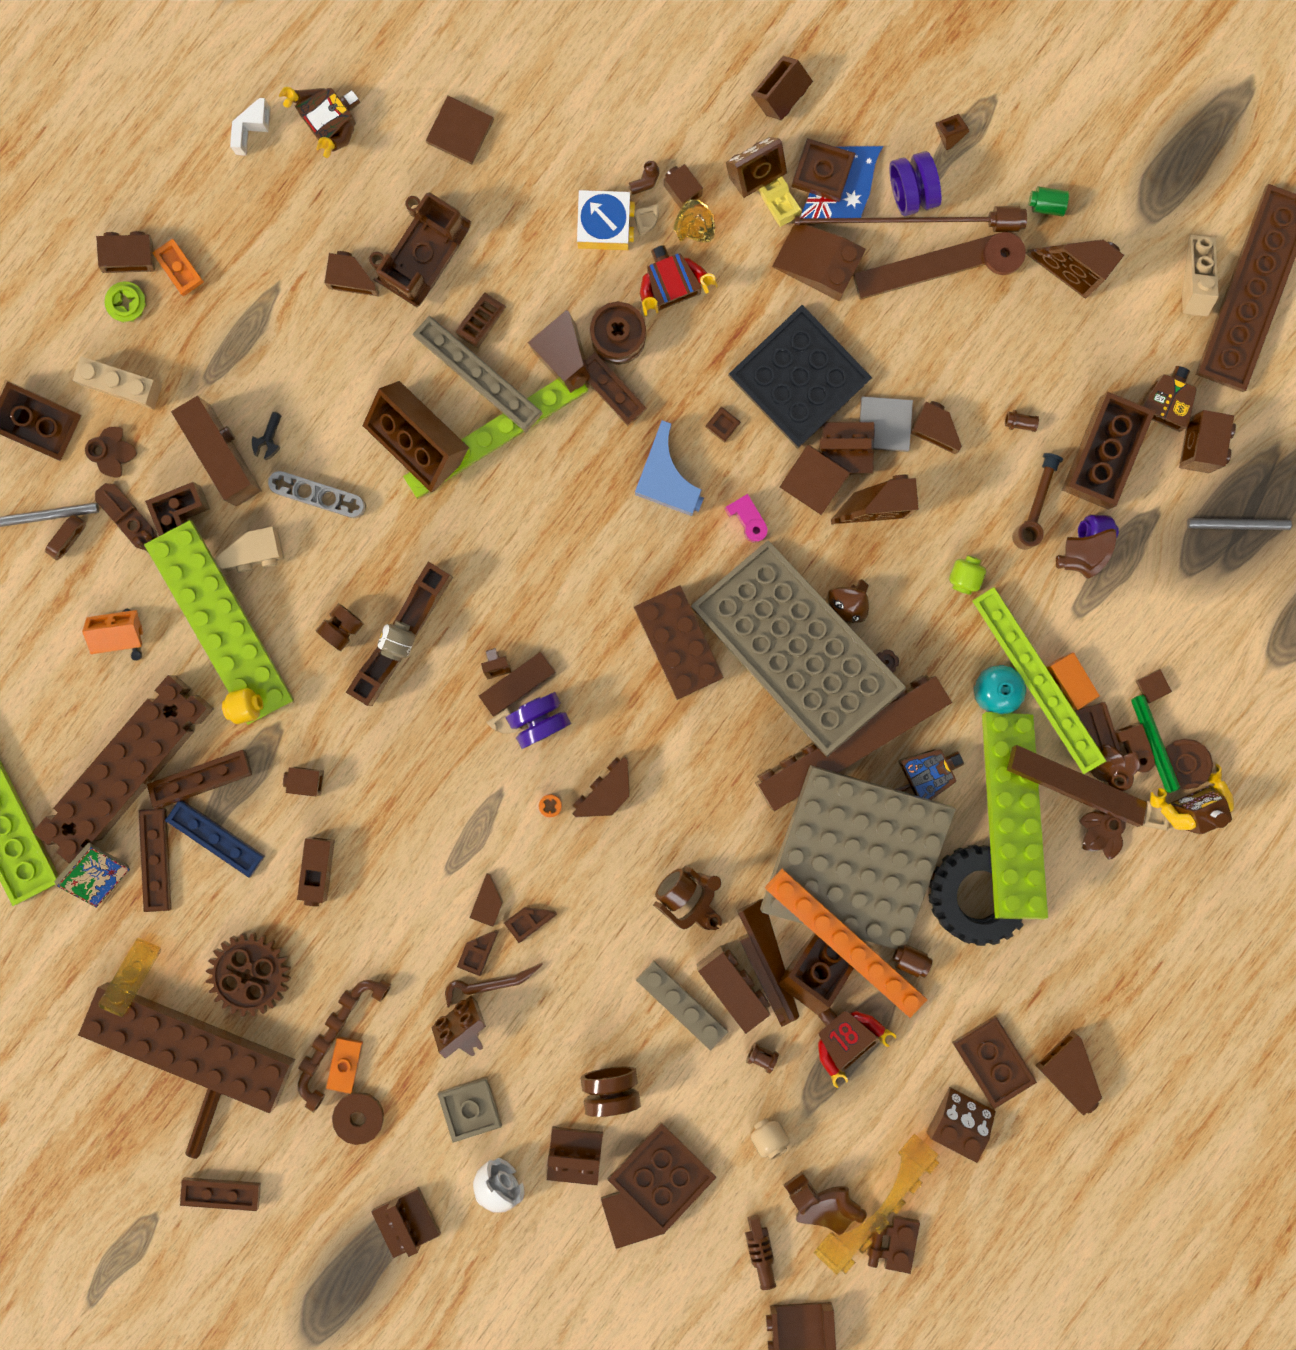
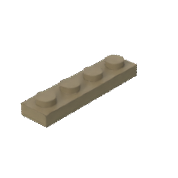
M654 960L636 978V981L710 1051L728 1033V1030Z

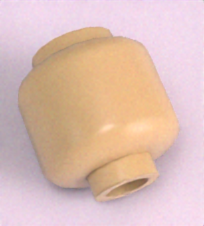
M764 1119L754 1126L756 1130L752 1133L751 1140L761 1157H768L769 1160H772L787 1151L786 1146L789 1143V1138L778 1121L769 1122L768 1119Z

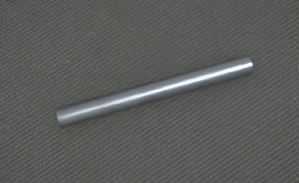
M98 503L2 516L0 517V527L66 518L73 514L79 516L99 513Z
M1188 518L1187 527L1195 529L1291 530L1292 522L1291 520Z

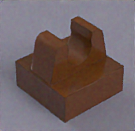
M496 648L486 651L488 661L481 663L487 680L512 672L506 656L499 657Z

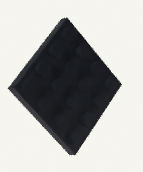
M803 305L794 311L728 374L730 379L797 449L872 379L864 368Z

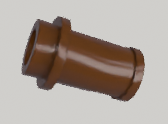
M1017 410L1007 412L1005 427H1009V430L1017 428L1032 432L1037 431L1039 416L1017 413Z

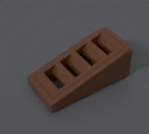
M484 292L456 330V334L479 349L506 306ZM487 302L495 307L496 311L493 313L483 305ZM481 310L490 316V319L486 320L478 314ZM477 319L484 324V327H479L473 323V320ZM469 326L479 332L477 336L467 331Z

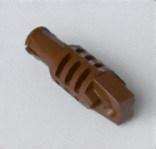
M758 1215L749 1216L747 1218L750 1231L745 1232L751 1263L754 1268H757L760 1289L771 1290L777 1285L772 1269L774 1256L767 1227H761Z

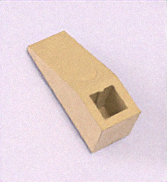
M1190 235L1182 290L1183 313L1209 316L1219 297L1216 238Z
M268 527L247 532L215 557L214 560L223 576L228 575L227 571L237 569L238 573L253 570L252 566L262 564V567L277 565V560L284 559L278 529Z

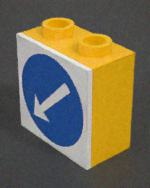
M579 190L578 249L629 250V242H634V227H629L630 217H635V202L630 201V192Z

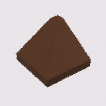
M959 114L935 123L946 151L951 149L969 133L968 126Z

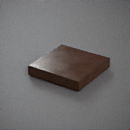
M447 95L428 134L426 143L472 165L494 118Z
M807 138L791 187L840 202L855 153Z
M808 444L780 485V488L822 515L850 474V471Z
M620 1192L601 1197L602 1206L616 1249L663 1235Z

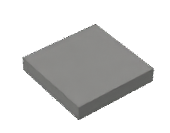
M875 397L861 398L859 422L875 423L874 450L909 451L913 400Z

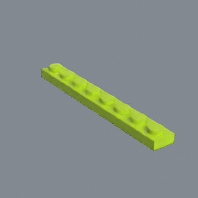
M556 379L526 398L543 413L532 427L587 393L588 388L584 384L570 393ZM501 414L461 439L469 449L461 465L444 482L524 431L506 415ZM410 472L403 476L417 499L430 492Z
M993 587L972 600L1082 773L1085 774L1106 762L1104 755L996 588Z

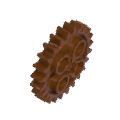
M255 932L250 935L249 939L245 933L240 934L239 940L234 935L230 937V944L226 941L221 943L223 950L217 948L213 951L218 958H210L208 960L210 964L214 965V967L206 970L207 973L212 974V977L206 980V983L214 984L209 993L217 992L218 996L214 1002L223 1000L222 1009L224 1010L231 1006L232 1015L238 1009L240 1010L241 1017L246 1016L248 1010L252 1017L257 1015L258 1009L264 1014L267 1012V1005L272 1009L276 1006L274 999L281 1001L284 998L279 991L286 992L289 989L283 984V982L291 980L290 976L284 975V972L291 969V966H283V962L288 959V956H279L283 948L280 947L275 950L273 948L275 940L268 944L265 943L266 935L261 936L259 940H257ZM237 952H242L246 955L247 961L245 964L237 961ZM261 961L269 963L270 973L267 974L261 971ZM228 965H231L236 970L228 969ZM248 969L251 970L250 975L253 976L249 980L246 979L247 974L244 973ZM228 976H233L237 980L236 988H231L227 984ZM260 979H267L270 981V983L266 984L264 981ZM252 985L260 988V997H255L251 994L250 989Z

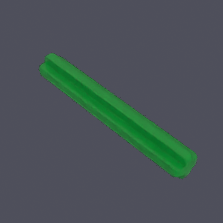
M1144 695L1136 696L1131 699L1138 721L1145 730L1165 791L1167 793L1180 789V785L1146 697Z

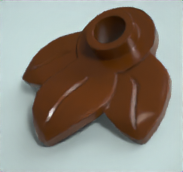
M108 427L104 429L99 437L90 439L85 446L87 458L97 463L101 473L114 478L122 476L121 464L131 461L137 455L136 449L131 444L122 441L123 428ZM101 446L103 449L102 453L96 455V448Z
M1107 744L1102 751L1106 762L1090 770V772L1096 779L1108 782L1110 786L1118 790L1126 791L1133 785V775L1140 768V759L1136 752L1123 756L1116 748ZM1116 777L1123 778L1124 782L1118 781Z
M1095 811L1087 813L1079 820L1081 825L1088 829L1082 842L1083 850L1099 851L1103 849V853L1108 860L1115 858L1123 847L1121 834L1126 828V822L1108 814L1103 815ZM1115 820L1117 827L1112 830L1109 827V823Z

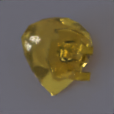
M690 199L679 211L673 229L676 231L680 242L684 241L685 237L697 242H710L715 237L713 213L702 201Z

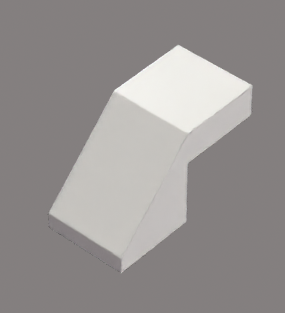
M265 98L256 100L232 121L230 147L236 155H246L248 131L268 132L270 106Z

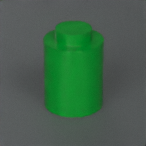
M1038 186L1036 191H1031L1028 205L1032 207V212L1063 217L1068 206L1069 191Z

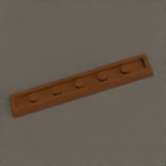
M994 235L854 273L853 278L859 299L862 300L986 265L983 259V251L987 242ZM1001 250V256L1007 257L1005 250Z
M1016 745L1012 747L1007 771L1133 826H1143L1147 807L1146 801Z

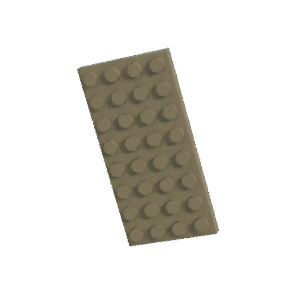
M769 540L691 605L695 613L826 757H829L906 690L903 683Z

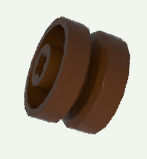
M619 301L607 303L599 308L593 316L590 325L593 349L607 363L620 365L636 359L644 349L646 341L645 320L639 310L629 303ZM620 331L623 333V335L620 336L619 334H617L616 336H614V333Z
M634 1067L603 1068L585 1073L580 1078L582 1091L590 1094L584 1099L585 1115L608 1117L629 1113L641 1107L639 1091L633 1089L638 1084L637 1072Z

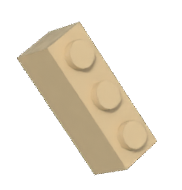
M81 356L72 380L83 387L153 410L162 388L159 383L152 379Z

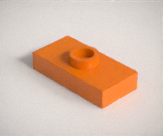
M173 238L152 252L183 297L204 283Z
M339 1036L336 1038L326 1089L349 1094L353 1092L363 1041Z

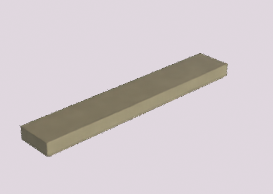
M430 315L413 333V336L525 433L543 414L541 410Z

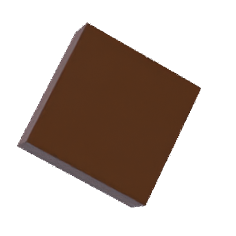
M721 406L706 424L705 428L725 443L741 422Z
M1161 669L1136 680L1142 695L1146 697L1147 703H1151L1172 692Z

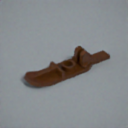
M105 483L95 491V501L136 548L147 551L144 544L157 538L156 531L115 484ZM133 521L137 522L135 530L130 529V524Z

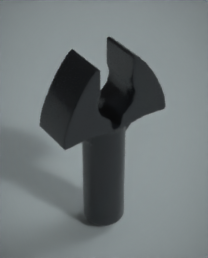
M272 412L262 437L256 438L252 436V449L256 457L259 455L261 446L265 444L268 447L264 456L265 460L272 458L281 448L275 445L273 441L282 417L278 412Z

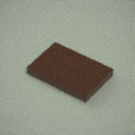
M996 1016L991 1017L952 1042L993 1109H996L1037 1083Z

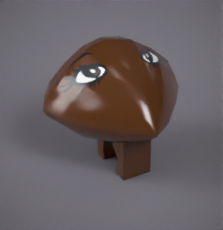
M861 579L857 586L853 584L850 588L838 587L829 590V606L845 623L865 621L869 613V599L866 594L869 585Z

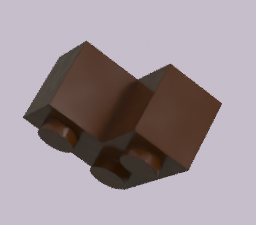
M194 482L145 501L159 536L188 522L187 518L210 510L202 487Z

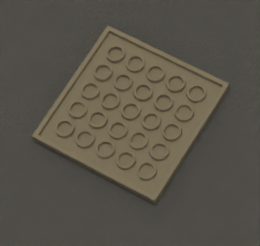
M810 765L770 881L783 868L862 940L898 949V947L903 948L909 940L956 809L947 804ZM766 890L760 907L762 913L804 924Z

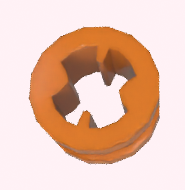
M553 794L542 797L539 802V811L545 817H555L562 809L560 798ZM546 799H549L550 802L554 799L557 802L555 805L557 810L554 813H551V810L549 813L544 810L546 807L544 801Z

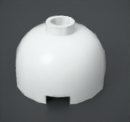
M497 1158L494 1161L489 1160L477 1171L473 1181L477 1202L491 1212H506L520 1203L524 1197L523 1183L518 1185L516 1178L512 1175L516 1170L507 1161L501 1158Z

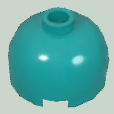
M1005 665L990 666L983 670L973 688L974 697L979 707L987 712L1010 714L1017 710L1024 702L1027 692L1026 684L1021 675L1012 667Z

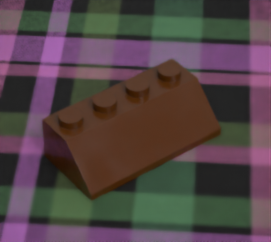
M400 381L378 389L362 425L430 492L435 491L461 465L469 449L451 429Z

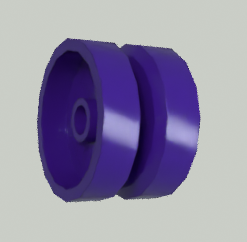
M928 151L914 154L911 161L903 157L890 162L891 187L901 215L906 217L919 212L920 206L927 211L941 205L940 180L934 160Z
M556 692L542 698L538 697L520 706L519 710L505 717L511 729H518L528 725L529 728L520 732L516 737L521 749L572 724L566 712H560L550 717L549 713L561 705Z

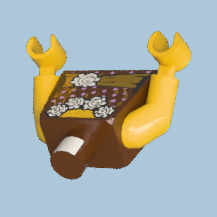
M1215 764L1217 773H1211L1207 780L1209 783L1215 784L1214 786L1210 785L1169 804L1166 803L1167 792L1163 788H1158V796L1151 792L1150 804L1155 808H1161V813L1175 829L1205 834L1216 828H1224L1232 821L1231 812L1234 809V797L1226 782L1222 781L1221 766Z

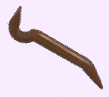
M543 963L530 967L514 976L469 985L461 980L452 981L445 990L447 1007L449 1008L451 1005L454 988H460L463 994L472 995L517 986L525 982Z

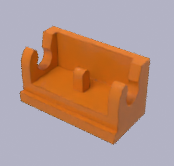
M137 610L86 617L82 633L90 654L142 646L140 635H143V629Z
M1074 652L1046 666L1075 711L1100 696Z

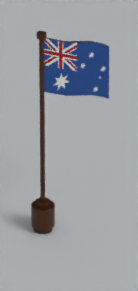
M883 146L838 147L855 153L840 202L809 193L801 216H794V226H800V224L988 222V226L993 228V232H1019L1020 229H1026L1027 210L1021 209L1020 206H995L993 211L989 212L988 217L861 218L870 195L875 164Z

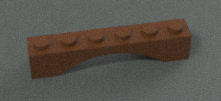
M428 561L415 581L393 625L395 621L410 625L409 631L413 632L416 638L453 577ZM379 647L375 649L367 662L359 670L346 691L347 694L366 706H373L402 660L401 658L400 661L383 656L381 654L382 650Z

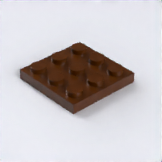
M660 1122L607 1180L664 1235L717 1177Z

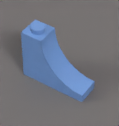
M662 420L635 490V495L692 516L694 510L699 512L704 499V497L700 496L702 489L686 481L675 468L668 446L671 423Z

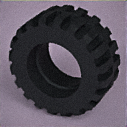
M968 845L964 849L958 848L954 850V854L951 856L946 855L942 859L943 863L940 867L936 866L933 872L935 877L933 880H930L929 884L931 888L929 902L933 906L931 910L939 920V924L951 935L968 944L973 943L977 946H985L987 943L995 945L999 944L1003 938L1006 940L1014 936L1012 932L1015 929L1020 930L1024 924L1021 922L1023 919L995 918V912L983 919L971 918L958 905V888L966 876L975 871L992 873L990 846Z

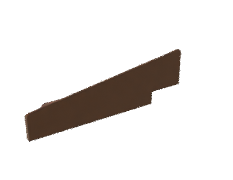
M759 899L737 910L748 933L739 937V940L781 1027L797 1020L799 1013L794 997L777 985L786 970L769 914L761 912L760 907L763 899Z

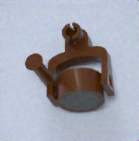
M684 866L683 869H676L667 875L658 886L655 897L661 903L656 901L653 906L681 929H688L696 923L703 929L717 930L719 929L717 925H722V918L709 905L714 898L715 891L721 887V879L718 876L697 873L687 866ZM698 883L702 887V893L698 902L689 913L678 919L671 911L680 909L691 899Z

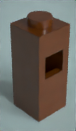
M305 838L297 900L304 901L306 906L318 907L319 903L327 901L335 844L333 839Z

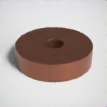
M1009 232L994 235L987 242L983 251V259L987 268L998 275L1014 273L1022 265L1026 256L1023 241L1017 235ZM1000 251H1007L1008 257L1001 256Z

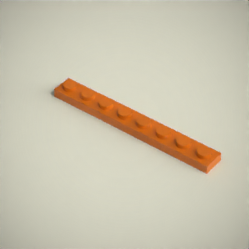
M783 868L765 886V889L909 1018L927 1001V998Z

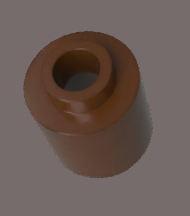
M905 944L903 948L898 947L895 950L892 961L895 962V968L917 978L919 976L925 978L930 971L933 959L929 958L927 953Z

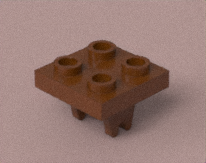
M472 995L466 1000L458 1002L451 1012L437 1019L431 1027L438 1052L445 1059L458 1048L470 1056L475 1055L473 1047H477L479 1050L483 1049V1045L478 1038V1032L486 1027L478 1002Z

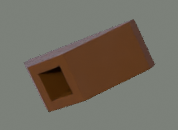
M625 756L621 760L616 757L607 767L610 772L603 779L599 776L591 784L590 788L593 791L587 798L582 795L572 805L576 809L572 813L575 817L612 816L630 796L628 759Z

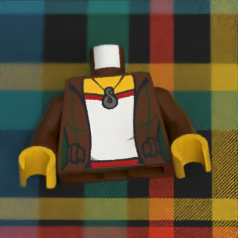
M291 87L282 88L279 97H287L283 102L284 107L289 108L293 102L296 103L295 108L318 139L316 150L325 149L323 154L325 158H329L332 151H337L349 144L356 124L349 111L360 104L359 99L352 90L339 98L332 88L294 90Z

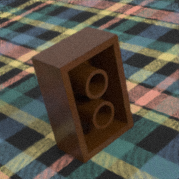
M719 946L697 963V969L744 1033L747 1034L770 1016L768 1007L771 1005L760 989L757 991L753 989L755 984L745 969L741 971L738 969V960L729 948L724 950L722 946Z

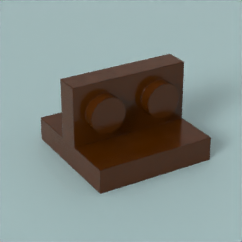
M825 422L823 424V438H820L821 452L850 471V474H873L875 423Z
M552 1127L547 1163V1180L598 1185L603 1132Z
M419 1187L371 1211L393 1258L407 1253L408 1257L417 1254L422 1244L441 1234Z

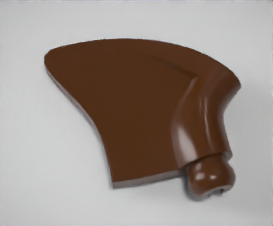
M1112 528L1088 537H1067L1065 556H1056V568L1080 572L1087 579L1095 576L1106 566L1113 554L1116 544V530Z
M845 1186L832 1187L818 1193L820 1199L818 1205L810 1207L804 1215L799 1211L796 1214L797 1222L823 1226L839 1236L844 1233L853 1221L863 1223L867 1216V1212L850 1198L849 1188Z

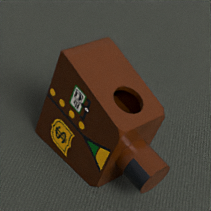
M1175 366L1172 376L1163 374L1158 377L1140 404L1155 411L1152 418L1153 421L1178 432L1186 429L1189 425L1197 391L1196 387L1186 383L1190 370L1182 366Z

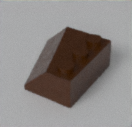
M1104 239L1028 249L1026 255L1085 299L1108 278L1124 256L1116 244L1109 241L1106 242Z
M907 474L895 475L889 481L854 492L833 516L831 525L907 519L919 510L916 478L909 479Z

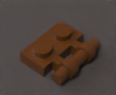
M878 1213L876 1222L873 1223L871 1230L873 1233L872 1244L868 1246L867 1251L869 1256L868 1266L877 1268L879 1258H885V1269L911 1274L920 1227L919 1220L893 1216L892 1225H887V1216ZM885 1235L890 1236L888 1248L881 1247L883 1236Z

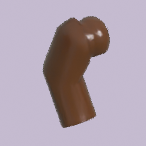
M647 161L644 164L641 179L628 183L632 195L652 189L655 186L660 174L659 167L655 161Z

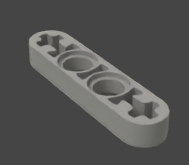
M282 471L274 472L268 480L271 491L286 498L349 518H359L365 512V502L362 498L352 493ZM284 477V481L286 483L291 485L294 484L292 490L293 494H289L291 492V489L287 487H281L280 490H278V486L275 484V481L281 480V478ZM308 484L311 486L312 493L309 497L301 498L299 496L298 490L301 485ZM333 492L335 494L336 501L333 505H324L322 498L325 493ZM344 495L343 501L353 503L354 500H357L356 504L360 506L359 510H354L353 513H350V509L341 505V510H337L341 504V496Z

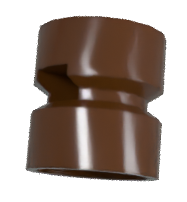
M338 603L329 613L331 618L324 620L315 631L337 650L342 651L350 642L349 636L356 635L364 623L347 608Z

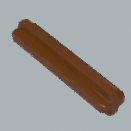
M210 1089L206 1091L185 1152L187 1157L197 1159L201 1154L221 1096L218 1092Z

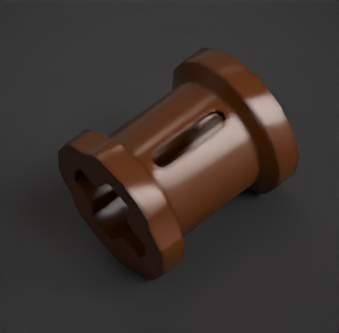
M755 1042L748 1053L746 1063H754L766 1069V1072L770 1074L777 1063L779 1053L776 1051L772 1053L759 1047V1043Z

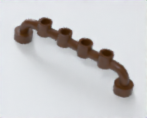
M384 979L379 983L373 980H363L351 992L346 990L338 1001L342 1005L339 1013L332 1012L325 1022V1025L329 1027L325 1036L319 1034L312 1044V1048L316 1049L311 1058L306 1056L299 1065L298 1069L302 1071V1074L298 1081V1091L300 1096L306 1101L305 1108L313 1113L322 1103L325 1094L317 1089L313 1093L309 1090L308 1083L311 1077L318 1070L320 1062L330 1050L335 1037L345 1025L346 1019L357 1005L361 994L366 990L373 991L371 997L381 1002L391 988V984Z

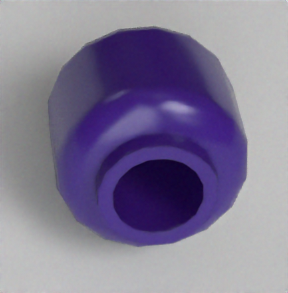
M1090 514L1080 522L1078 537L1092 536L1113 528L1116 530L1117 538L1119 528L1111 516Z

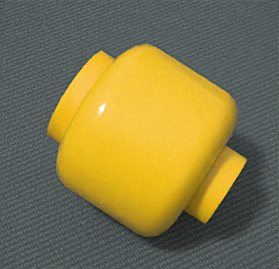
M250 688L229 692L222 702V711L225 718L234 724L257 720L260 716V710L263 709L261 696L259 694L256 695Z

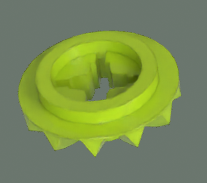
M118 282L111 286L105 295L104 304L106 311L113 319L122 323L134 322L137 317L142 316L144 307H146L145 294L134 283ZM123 295L129 300L133 299L129 303V311L124 306H119L123 303Z

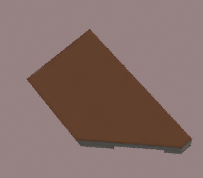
M486 873L469 918L494 927L503 901L489 873Z
M524 907L506 920L504 924L517 942L520 943L555 917L557 913L552 910Z
M494 930L468 941L457 967L481 976L499 931Z

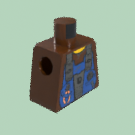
M933 749L898 760L908 783L911 784L910 787L914 795L929 800L934 799L953 785L957 780L952 771L964 765V761L958 751L945 757L941 749Z

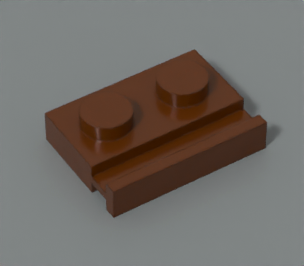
M1100 702L1075 711L1101 752L1107 744L1121 751L1106 702Z

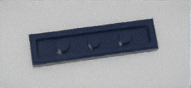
M184 800L177 802L165 820L248 878L252 877L265 858V855Z

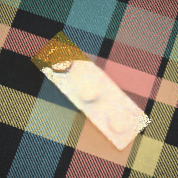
M137 938L99 1001V1008L123 1017L159 956L161 947Z

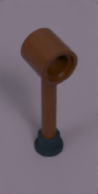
M1052 453L1043 454V458H1045L1042 465L1044 471L1028 520L1018 526L1012 535L1014 544L1020 549H1031L1043 539L1044 531L1041 525L1038 524V520L1053 473L1057 471L1059 463L1063 462V458ZM1024 529L1032 532V542L1024 539Z

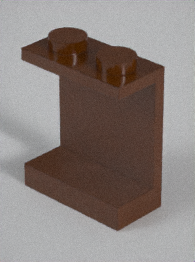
M831 1302L770 1305V1315H766L767 1331L772 1332V1341H767L768 1350H836L834 1309Z

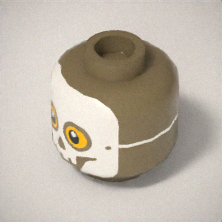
M395 621L394 625L386 624L378 641V647L382 650L381 654L397 661L408 657L415 640L414 633L409 631L410 625Z

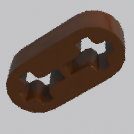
M76 514L70 516L48 543L45 552L55 560L61 559L83 532L86 522Z

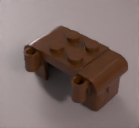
M430 192L426 193L421 201L416 196H410L406 199V208L414 219L391 255L387 253L384 257L380 252H373L369 257V262L378 275L373 280L416 308L423 303L471 226V221L462 216L459 210ZM382 260L380 264H375L376 261Z

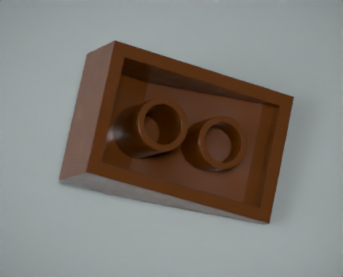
M800 224V226L793 225L772 267L840 301L866 249L844 237L805 224Z
M5 379L0 390V435L61 461L82 415Z
M813 932L790 963L777 985L815 1014L820 1015L831 1007L854 968Z

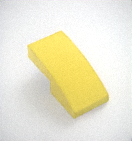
M782 176L758 190L780 227L794 220V216H801V208L790 194L788 185Z

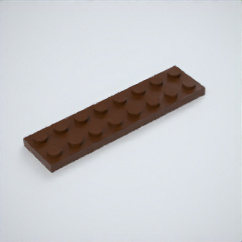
M1271 184L1265 186L1195 375L1240 392L1247 390L1296 258L1295 193Z

